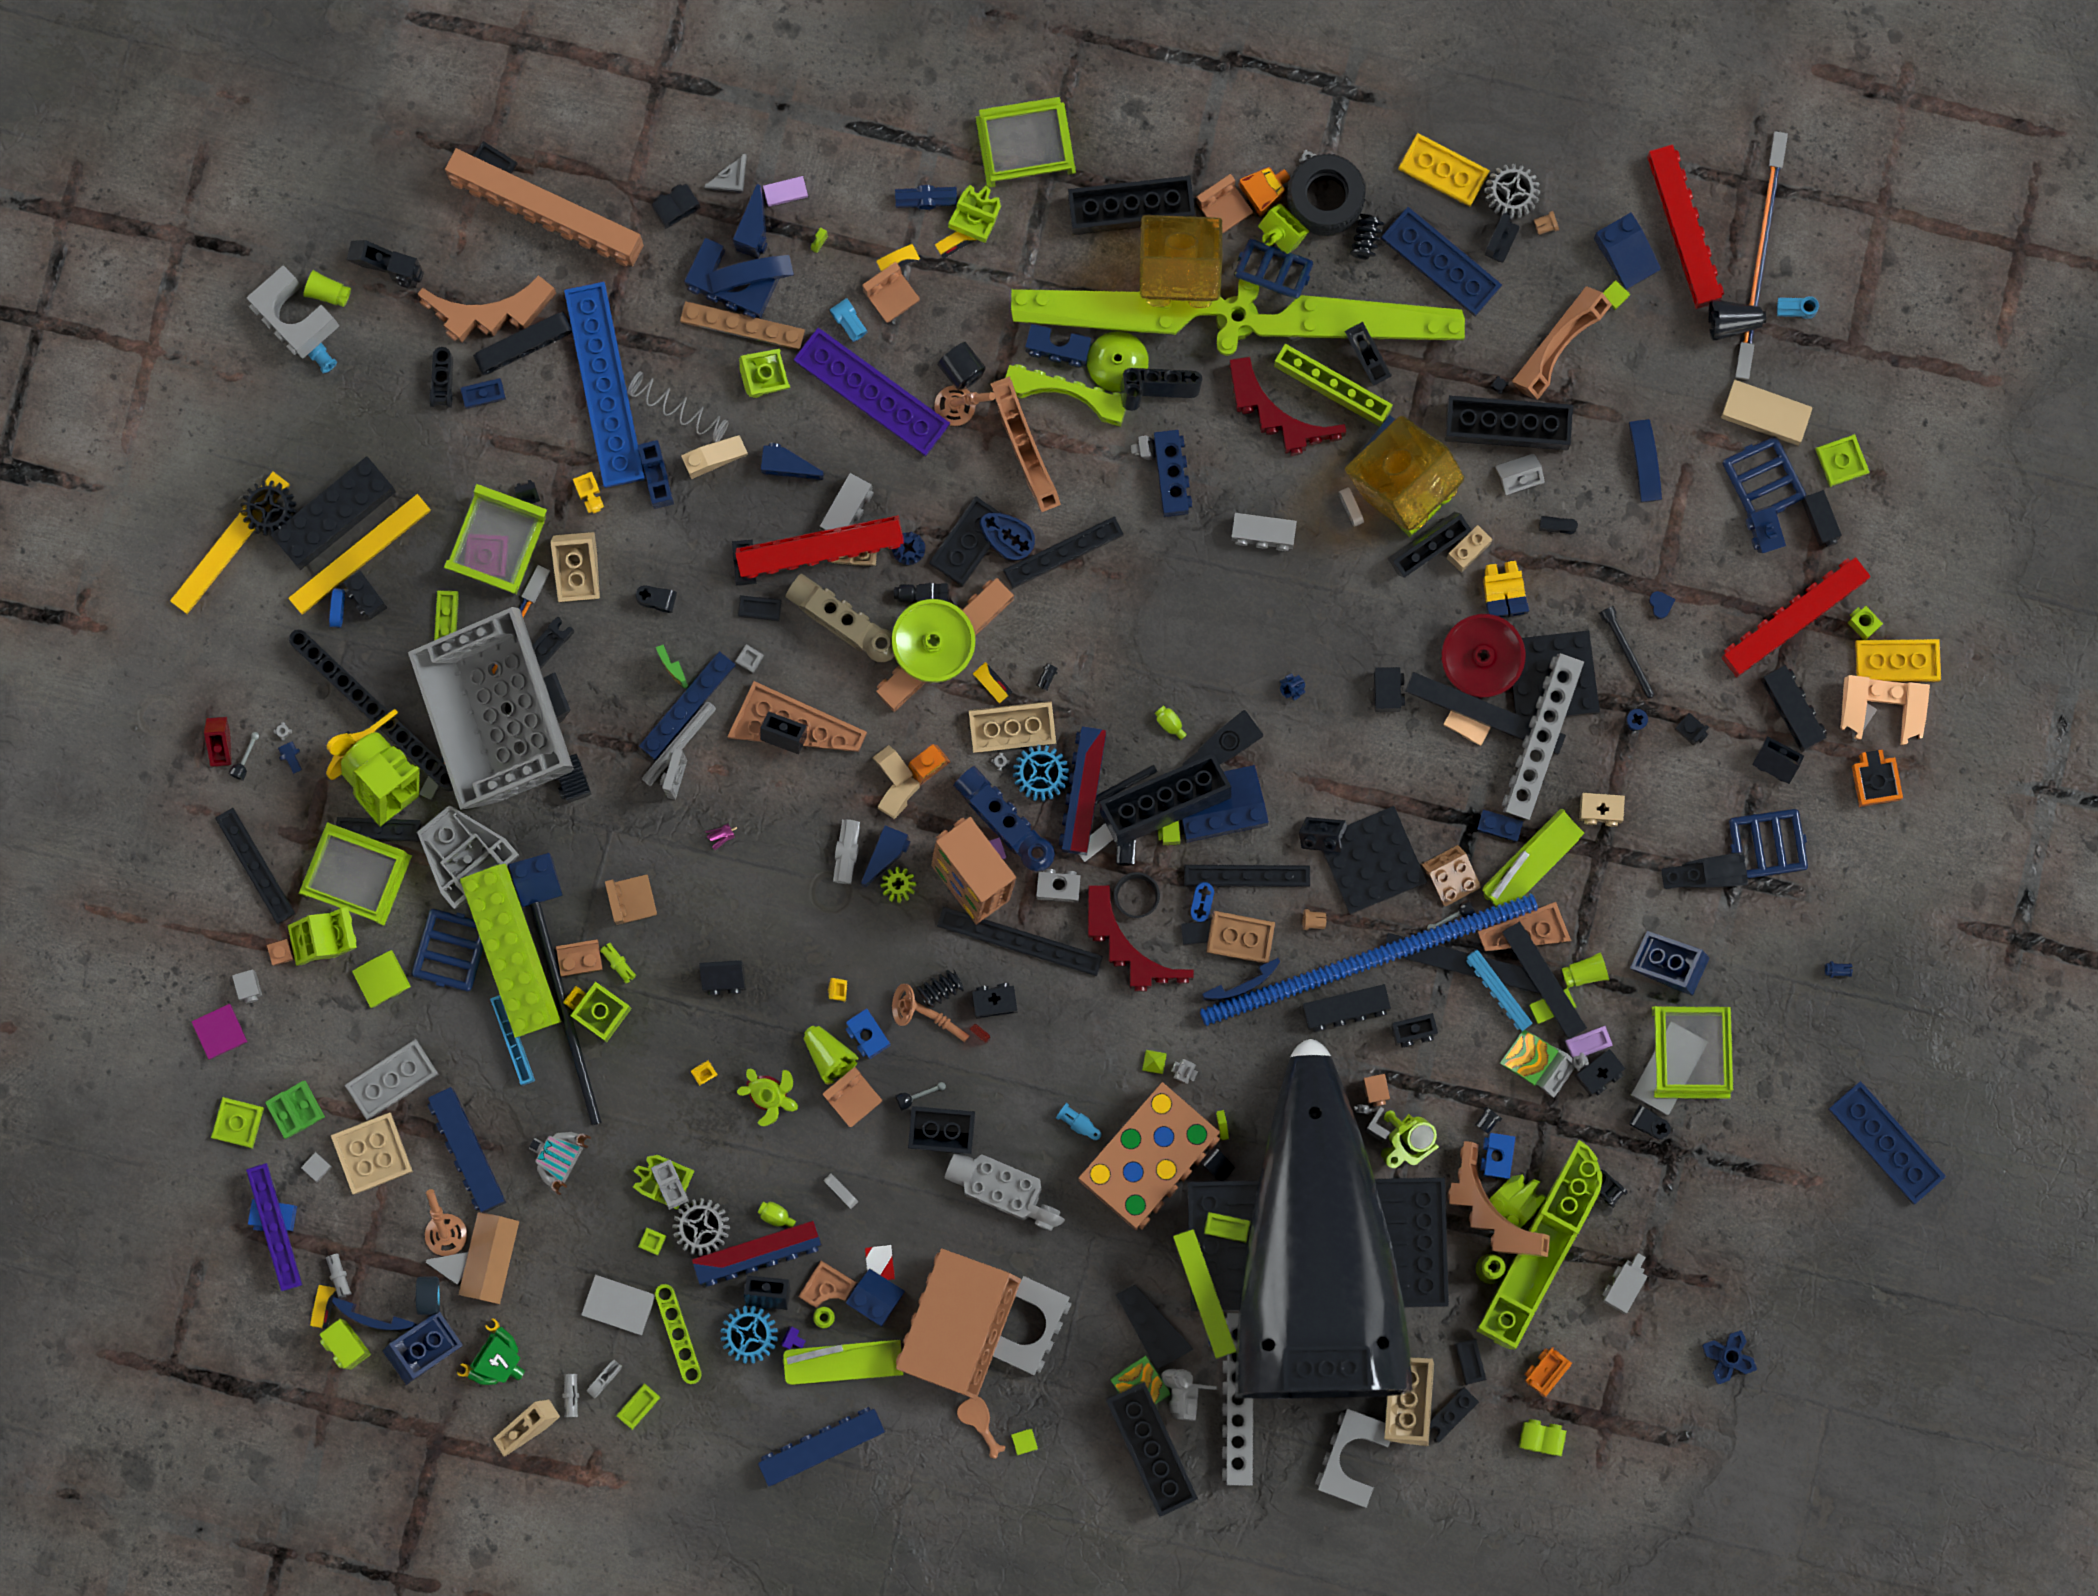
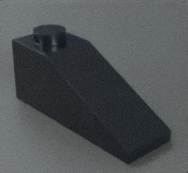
M1363 322L1344 331L1373 386L1392 377L1385 360Z

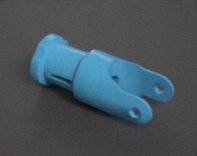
M320 343L308 356L311 360L317 362L321 367L322 373H327L336 366L337 361L329 356L325 346Z
M1068 1103L1063 1106L1056 1119H1061L1070 1125V1129L1078 1134L1087 1135L1093 1140H1098L1101 1137V1131L1094 1127L1090 1119L1084 1114H1078L1071 1109Z

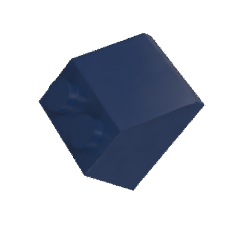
M550 853L509 864L522 907L563 896L554 861Z
M869 1269L852 1292L846 1304L883 1327L905 1291L872 1269Z

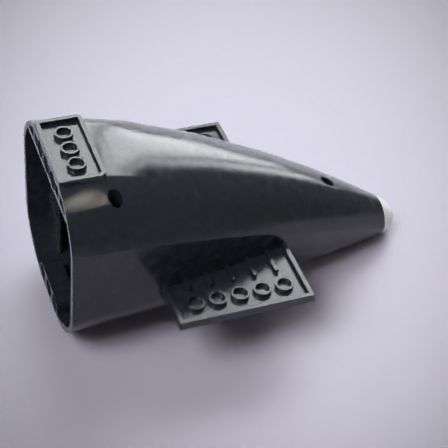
M1312 1039L1305 1040L1294 1049L1287 1065L1268 1137L1259 1181L1188 1182L1189 1231L1194 1229L1222 1311H1239L1235 1398L1299 1399L1407 1395L1413 1391L1410 1347L1404 1308L1449 1307L1445 1177L1374 1179L1359 1127L1333 1059L1321 1043ZM1208 1213L1251 1221L1247 1242L1204 1234ZM1190 1286L1191 1312L1199 1311Z

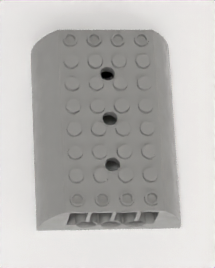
M508 608L408 652L460 809L474 808L506 800L573 771L574 768L519 608ZM494 664H497L499 668L496 675L492 673V666ZM507 703H510L512 707L509 714L505 712V705ZM520 742L525 746L523 753L518 751V744Z

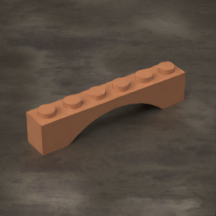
M1586 286L1513 379L1512 382L1522 394L1538 400L1550 385L1553 367L1563 349L1581 331L1600 321L1612 304L1602 292Z

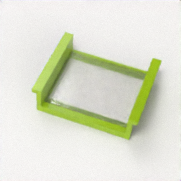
M1060 97L979 110L980 116H976V123L988 188L995 187V181L1067 170L1068 175L1076 174L1064 102L1061 103Z
M476 484L474 498L451 557L446 561L444 568L517 595L545 523L547 509Z
M327 822L299 894L339 908L348 907L349 912L374 920L376 923L385 926L412 855L407 854L401 849Z
M1652 1007V1016L1655 1019L1656 1059L1654 1098L1730 1099L1731 1092L1733 1091L1731 1007Z

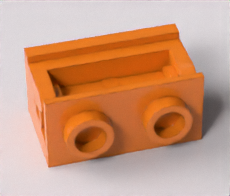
M1553 1347L1549 1350L1545 1348L1538 1356L1540 1362L1536 1367L1531 1365L1524 1374L1527 1376L1524 1381L1543 1397L1549 1394L1573 1364L1559 1352L1553 1350Z

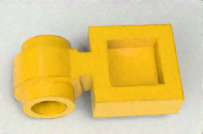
M589 472L573 479L580 499H588V501L584 502L588 513L593 512L594 514L601 511L604 505L600 496L595 497L594 495L599 493L600 490L593 473Z

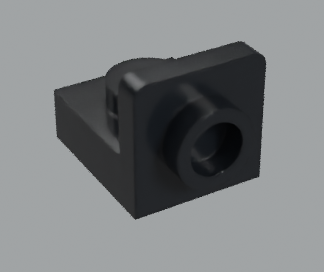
M1690 713L1675 728L1693 746L1697 741L1701 744L1709 735L1706 732L1709 726H1704Z

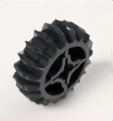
M272 480L269 486H267L265 481H262V487H259L256 483L254 484L255 491H252L250 488L247 490L250 496L243 495V499L247 502L240 504L242 508H245L240 513L242 516H246L243 519L244 523H249L248 528L250 530L255 528L256 534H259L262 530L263 536H267L268 531L272 534L277 529L281 530L280 526L283 524L287 525L286 521L292 519L290 514L297 513L292 508L297 505L295 501H291L294 495L292 493L288 494L289 489L287 487L282 489V483H278L275 487V482ZM266 494L263 501L255 502L260 496ZM274 494L284 499L285 507L275 504ZM270 504L273 509L270 512H266L264 508ZM252 510L263 513V523L254 519ZM275 515H282L280 519L271 523Z

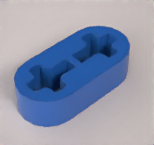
M333 588L329 618L330 627H342L345 604L344 589Z
M1201 882L1195 888L1191 916L1198 922L1205 921L1210 914L1214 889L1208 882ZM1207 886L1211 892L1206 894L1205 900H1201L1202 894L1199 892V889ZM1200 903H1203V911H1206V914L1197 917V913L1194 910L1199 909Z

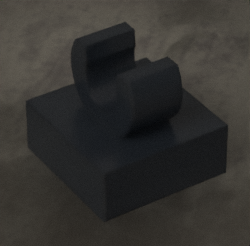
M528 480V484L521 485L517 483V487H514L519 500L530 504L540 501L535 483L531 480Z

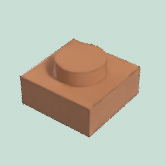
M287 939L267 945L273 966L294 960Z

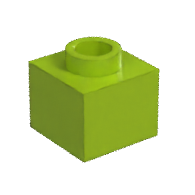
M1179 821L1158 829V838L1163 840V845L1180 844Z

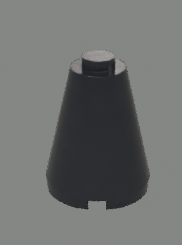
M1713 299L1709 302L1708 322L1711 323L1713 328L1709 329L1712 341H1717L1762 328L1763 323H1766V312L1762 311V308L1758 306Z

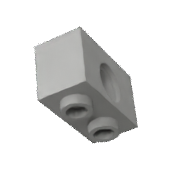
M1045 869L1043 872H1039L1037 899L1078 903L1081 875H1076L1077 872L1064 871V874H1059L1053 869ZM1061 880L1064 882L1065 887L1062 890H1055L1053 883Z

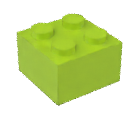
M595 982L570 1016L602 1040L608 1042L632 1008Z
M339 1319L319 1334L322 1338L321 1344L327 1351L333 1352L335 1355L333 1360L340 1368L352 1370L371 1355L346 1320Z

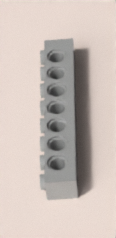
M1561 653L1557 654V657L1552 658L1549 667L1552 669L1550 677L1546 676L1543 683V688L1545 689L1543 697L1539 696L1536 708H1538L1537 715L1531 718L1529 728H1532L1530 735H1526L1522 745L1525 748L1523 755H1519L1515 765L1518 768L1517 773L1512 775L1509 782V787H1511L1510 793L1505 795L1502 802L1503 812L1530 820L1583 667V661ZM1560 671H1563L1567 676L1564 683L1559 682L1557 679V674ZM1553 691H1557L1560 695V700L1557 703L1553 702L1550 698ZM1546 711H1550L1553 714L1551 722L1544 720L1543 715ZM1540 730L1546 733V740L1544 742H1540L1537 739V733ZM1533 750L1538 751L1540 755L1537 762L1530 759V753ZM1525 770H1530L1533 774V778L1529 782L1523 778ZM1520 789L1526 793L1524 801H1519L1516 797V793Z
M1228 1313L1227 1318H1225L1231 1337L1232 1332L1238 1329L1239 1313ZM1232 1337L1233 1343H1234L1235 1348H1236L1237 1341L1234 1340L1233 1337ZM1232 1354L1227 1355V1361H1223V1373H1227V1382H1223V1395H1227V1403H1223V1416H1227V1425L1222 1427V1437L1226 1438V1446H1222V1459H1226V1468H1222V1481H1226V1485L1252 1486L1253 1399L1244 1398L1241 1405L1233 1404L1232 1396L1235 1394L1236 1383L1232 1381V1374L1236 1372V1362L1232 1359ZM1238 1414L1243 1417L1244 1422L1242 1426L1235 1427L1232 1424L1231 1420L1234 1415ZM1240 1436L1243 1439L1244 1443L1241 1448L1237 1449L1232 1446L1231 1441L1233 1437ZM1236 1457L1243 1460V1467L1240 1470H1235L1231 1465L1232 1460Z

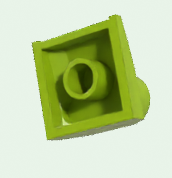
M780 349L743 355L739 358L740 373L745 391L749 397L758 398L763 394L790 389Z

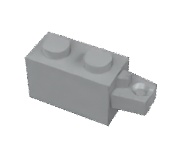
M1637 1253L1632 1262L1627 1260L1622 1267L1618 1266L1612 1275L1615 1280L1612 1285L1607 1284L1602 1293L1604 1303L1623 1314L1628 1312L1648 1277L1643 1274L1644 1269L1641 1268L1646 1257Z

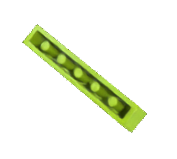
M1287 344L1283 346L1275 360V368L1379 427L1391 412L1393 404Z

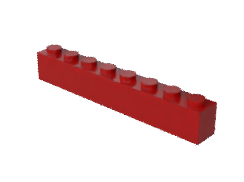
M1673 144L1651 150L1648 153L1647 159L1695 307L1699 309L1709 306L1711 300H1721L1724 291L1721 283L1718 284L1716 276H1718L1715 264L1712 265L1710 261L1711 250L1709 245H1705L1703 239L1705 238L1704 229L1702 226L1699 227L1697 220L1699 219V213L1691 202L1693 195L1691 189L1687 188L1685 183L1687 180L1685 170L1681 169L1679 165L1681 161L1678 150L1674 149Z
M899 515L740 547L736 548L735 554L741 577L754 578L758 576V573L774 574L779 569L787 568V570L799 568V565L802 564L813 566L819 564V561L827 560L828 562L839 560L841 556L847 555L851 558L859 556L861 552L876 553L880 551V548L896 549L900 547V544H904V537Z
M1856 557L1851 561L1847 558L1838 565L1840 569L1835 573L1831 570L1822 577L1824 581L1819 585L1815 582L1806 589L1807 594L1802 597L1797 595L1790 601L1791 605L1788 608L1784 609V607L1778 609L1773 614L1775 617L1772 620L1768 621L1765 619L1756 626L1758 630L1753 634L1749 631L1740 638L1741 643L1736 646L1733 643L1724 650L1726 654H1724L1722 660L1736 678L1867 582L1871 576Z

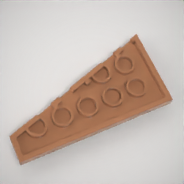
M754 681L728 734V738L763 742L760 740V727L768 711L807 725V739L803 745L806 747L859 752L867 732Z

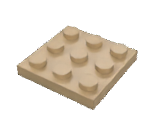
M391 1113L331 1135L353 1195L413 1172Z

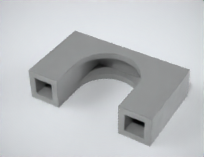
M283 265L246 298L251 303L248 307L256 316L260 313L263 316L261 321L269 329L273 327L276 330L274 332L275 336L281 342L285 340L288 343L286 347L294 356L298 353L303 359L339 327V324L322 305L299 323L286 324L280 321L279 313L282 305L302 287L298 280Z
M1023 1276L1015 1297L1035 1305L1043 1312L1046 1319L1045 1332L1037 1342L1030 1345H1020L1000 1336L993 1357L1035 1376L1036 1372H1041L1045 1361L1042 1360L1045 1352L1049 1354L1054 1342L1051 1341L1053 1334H1058L1063 1323L1060 1322L1062 1314L1067 1315L1072 1303L1068 1302L1070 1297Z
M1346 1409L1345 1413H1340L1337 1421L1340 1428L1338 1433L1334 1432L1330 1441V1444L1333 1445L1331 1453L1326 1452L1322 1463L1326 1465L1324 1472H1319L1315 1484L1319 1485L1317 1489L1319 1491L1367 1508L1374 1487L1352 1480L1346 1476L1340 1466V1453L1343 1447L1354 1439H1365L1384 1447H1388L1390 1441L1384 1439L1386 1423Z

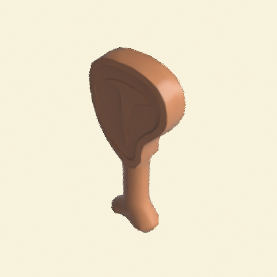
M977 1397V1400L970 1398L964 1401L957 1409L959 1420L976 1428L990 1448L989 1456L996 1459L998 1453L1005 1450V1446L996 1443L989 1431L990 1413L987 1404L981 1397Z

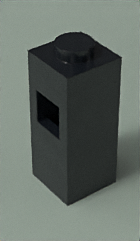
M1822 490L1805 496L1802 504L1819 547L1823 545L1830 547L1837 544V540L1841 538L1842 534L1825 491Z

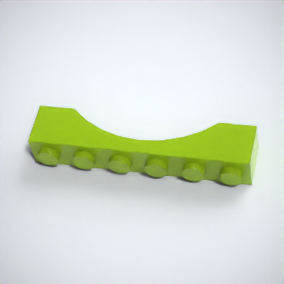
M1019 364L1009 365L1006 377L1010 376L1018 398L1023 399L1043 392L1066 394L1085 403L1096 413L1102 422L1121 427L1126 409L1122 406L1120 393H1113L1112 395L1105 393V390L1099 387H1094L1093 389L1085 387L1086 385L1082 382L1074 381V383H1071L1061 376L1055 375L1053 378L1046 376V373L1040 370L1032 372Z

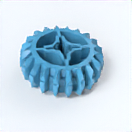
M1037 745L1036 752H1034L1032 747H1029V755L1025 751L1022 752L1024 760L1020 757L1016 759L1021 765L1013 766V769L1019 771L1013 773L1014 778H1020L1015 781V785L1022 784L1019 792L1027 790L1025 794L1027 798L1033 793L1034 801L1037 800V795H1041V801H1045L1046 794H1048L1050 800L1053 799L1052 792L1054 791L1056 795H1059L1060 791L1057 787L1065 789L1066 786L1061 781L1066 782L1069 779L1063 775L1069 773V769L1062 768L1067 765V761L1060 762L1063 755L1059 754L1055 757L1054 755L1057 750L1054 748L1049 753V746L1047 745L1044 751H1041V746ZM1038 757H1044L1050 759L1051 761L1045 764H1039L1033 759ZM1028 763L1033 770V774L1026 781L1023 772ZM1056 765L1058 777L1055 783H1053L1048 774L1052 767ZM1036 768L1044 769L1045 777H1041V775L1037 777ZM1043 782L1048 788L1037 789L1031 785Z
M743 1306L744 1313L742 1314L739 1309H735L738 1316L734 1317L730 1313L728 1317L732 1319L731 1323L726 1320L723 1322V1324L728 1326V1329H721L722 1333H727V1336L721 1337V1341L728 1340V1343L723 1348L728 1349L731 1347L732 1349L728 1352V1355L732 1356L736 1352V1361L741 1356H743V1363H747L748 1357H751L752 1363L756 1361L755 1356H758L760 1361L764 1360L761 1353L764 1352L769 1356L770 1352L766 1350L768 1346L775 1349V1345L770 1343L771 1340H778L777 1337L772 1336V1333L778 1332V1329L770 1328V1326L775 1324V1321L767 1322L771 1315L768 1313L762 1317L764 1312L762 1308L758 1311V1314L755 1313V1306L751 1307V1312H748L747 1306ZM754 1317L748 1327L743 1328L736 1325L743 1318ZM760 1321H762L766 1328V1339L757 1334V1327ZM753 1328V1334H755V1337L759 1338V1340H756L755 1338H749L748 1341H746V1336L743 1332L740 1331V1329L743 1331H750V1329ZM733 1330L742 1337L739 1349L733 1343ZM752 1342L763 1345L757 1351L744 1352L746 1347Z

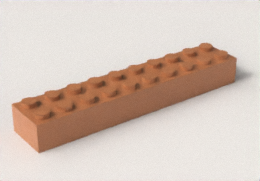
M457 148L445 168L448 179L454 187L458 189L466 188L470 190L469 193L478 198L483 196L494 206H499L500 204L506 207V210L511 214L517 215L519 213L524 216L525 220L535 224V222L543 224L542 227L550 232L554 230L560 232L561 236L567 240L575 239L579 241V245L586 249L592 247L598 250L597 253L603 257L608 258L611 256L615 258V261L620 265L627 266L628 264L633 267L644 246L640 234Z

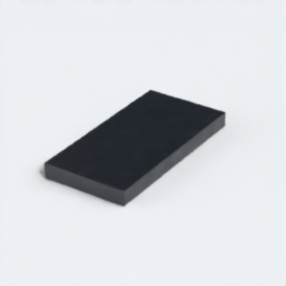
M975 496L929 562V565L962 587L991 548L980 527L981 517L987 513H1001L977 496ZM985 518L984 521L987 522V524H986V527H987V528H988L989 526L995 527L994 524L992 523L993 518H990V519H986V518Z

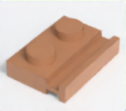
M598 939L556 946L561 977L603 970Z

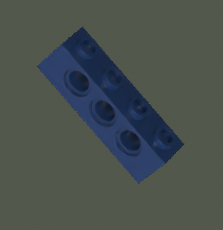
M1179 430L1154 432L1164 517L1187 515L1189 508H1192L1191 495L1187 496L1186 488H1190L1188 475L1184 476V468H1187L1186 455L1182 456L1181 448H1184L1183 435L1179 436ZM1173 449L1176 451V455L1168 457L1165 451ZM1170 469H1176L1179 475L1177 477H1170L1167 472ZM1173 489H1178L1182 494L1175 498L1171 496L1170 492Z

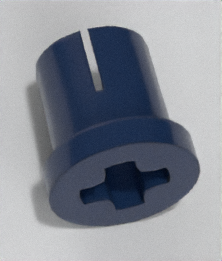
M1634 709L1627 716V725L1633 731L1643 729L1648 723V716L1641 709ZM1634 718L1641 719L1639 725L1637 723H1632Z

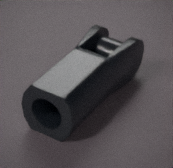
M1541 516L1539 531L1574 534L1578 523L1575 519Z

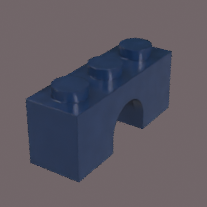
M1031 324L1025 351L1029 353V356L1035 358L1044 356L1048 357L1050 361L1057 363L1065 361L1069 362V365L1073 367L1086 366L1091 346L1090 337L1071 333L1069 342L1065 346L1058 347L1050 341L1051 328Z
M658 440L639 444L638 448L654 509L673 505L674 501Z

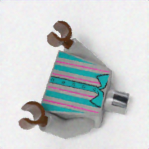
M563 1132L556 1133L553 1137L549 1136L545 1143L536 1138L533 1139L529 1150L539 1154L535 1161L538 1164L537 1171L543 1182L558 1195H561L558 1191L561 1186L567 1187L565 1181L583 1147L588 1148L587 1145H584V1141L587 1138L591 1139L590 1136Z

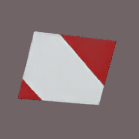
M891 1245L865 1248L867 1271L872 1269L887 1280L895 1279Z

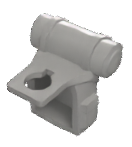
M1168 1369L1161 1374L1165 1386L1172 1388V1400L1169 1401L1170 1413H1172V1418L1195 1420L1198 1388L1217 1389V1386L1192 1384V1374L1184 1369Z

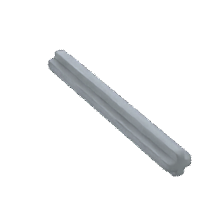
M706 702L646 772L642 780L647 785L651 786L668 767L666 763L669 753H673L674 748L682 750L716 710L714 705Z

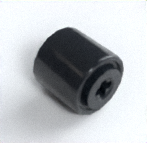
M962 342L952 348L937 363L958 391L972 386L983 376L986 370L985 365L966 342Z

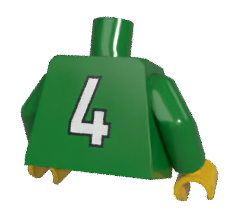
M491 1319L495 1322V1327L491 1329L486 1325L487 1330L491 1332L487 1341L470 1366L460 1364L466 1368V1372L464 1374L457 1372V1374L462 1377L468 1376L470 1380L481 1385L505 1383L509 1376L519 1381L524 1375L525 1370L517 1366L520 1357L517 1355L519 1350L513 1336L503 1327H500L497 1320Z

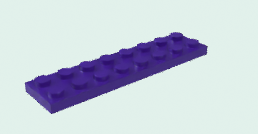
M820 328L816 329L793 359L803 369L925 457L950 426V422Z

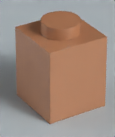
M1385 1074L1364 1078L1363 1083L1368 1105L1373 1104L1374 1107L1386 1105V1101H1389L1390 1096Z

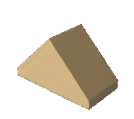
M889 745L872 757L896 787L913 776L898 753Z

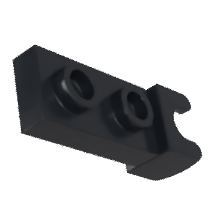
M556 617L546 631L532 645L540 669L574 633L572 627H567L564 631L559 630L562 624L560 617Z
M1465 1387L1430 1420V1429L1436 1428L1438 1430V1435L1434 1439L1435 1443L1441 1442L1479 1403Z

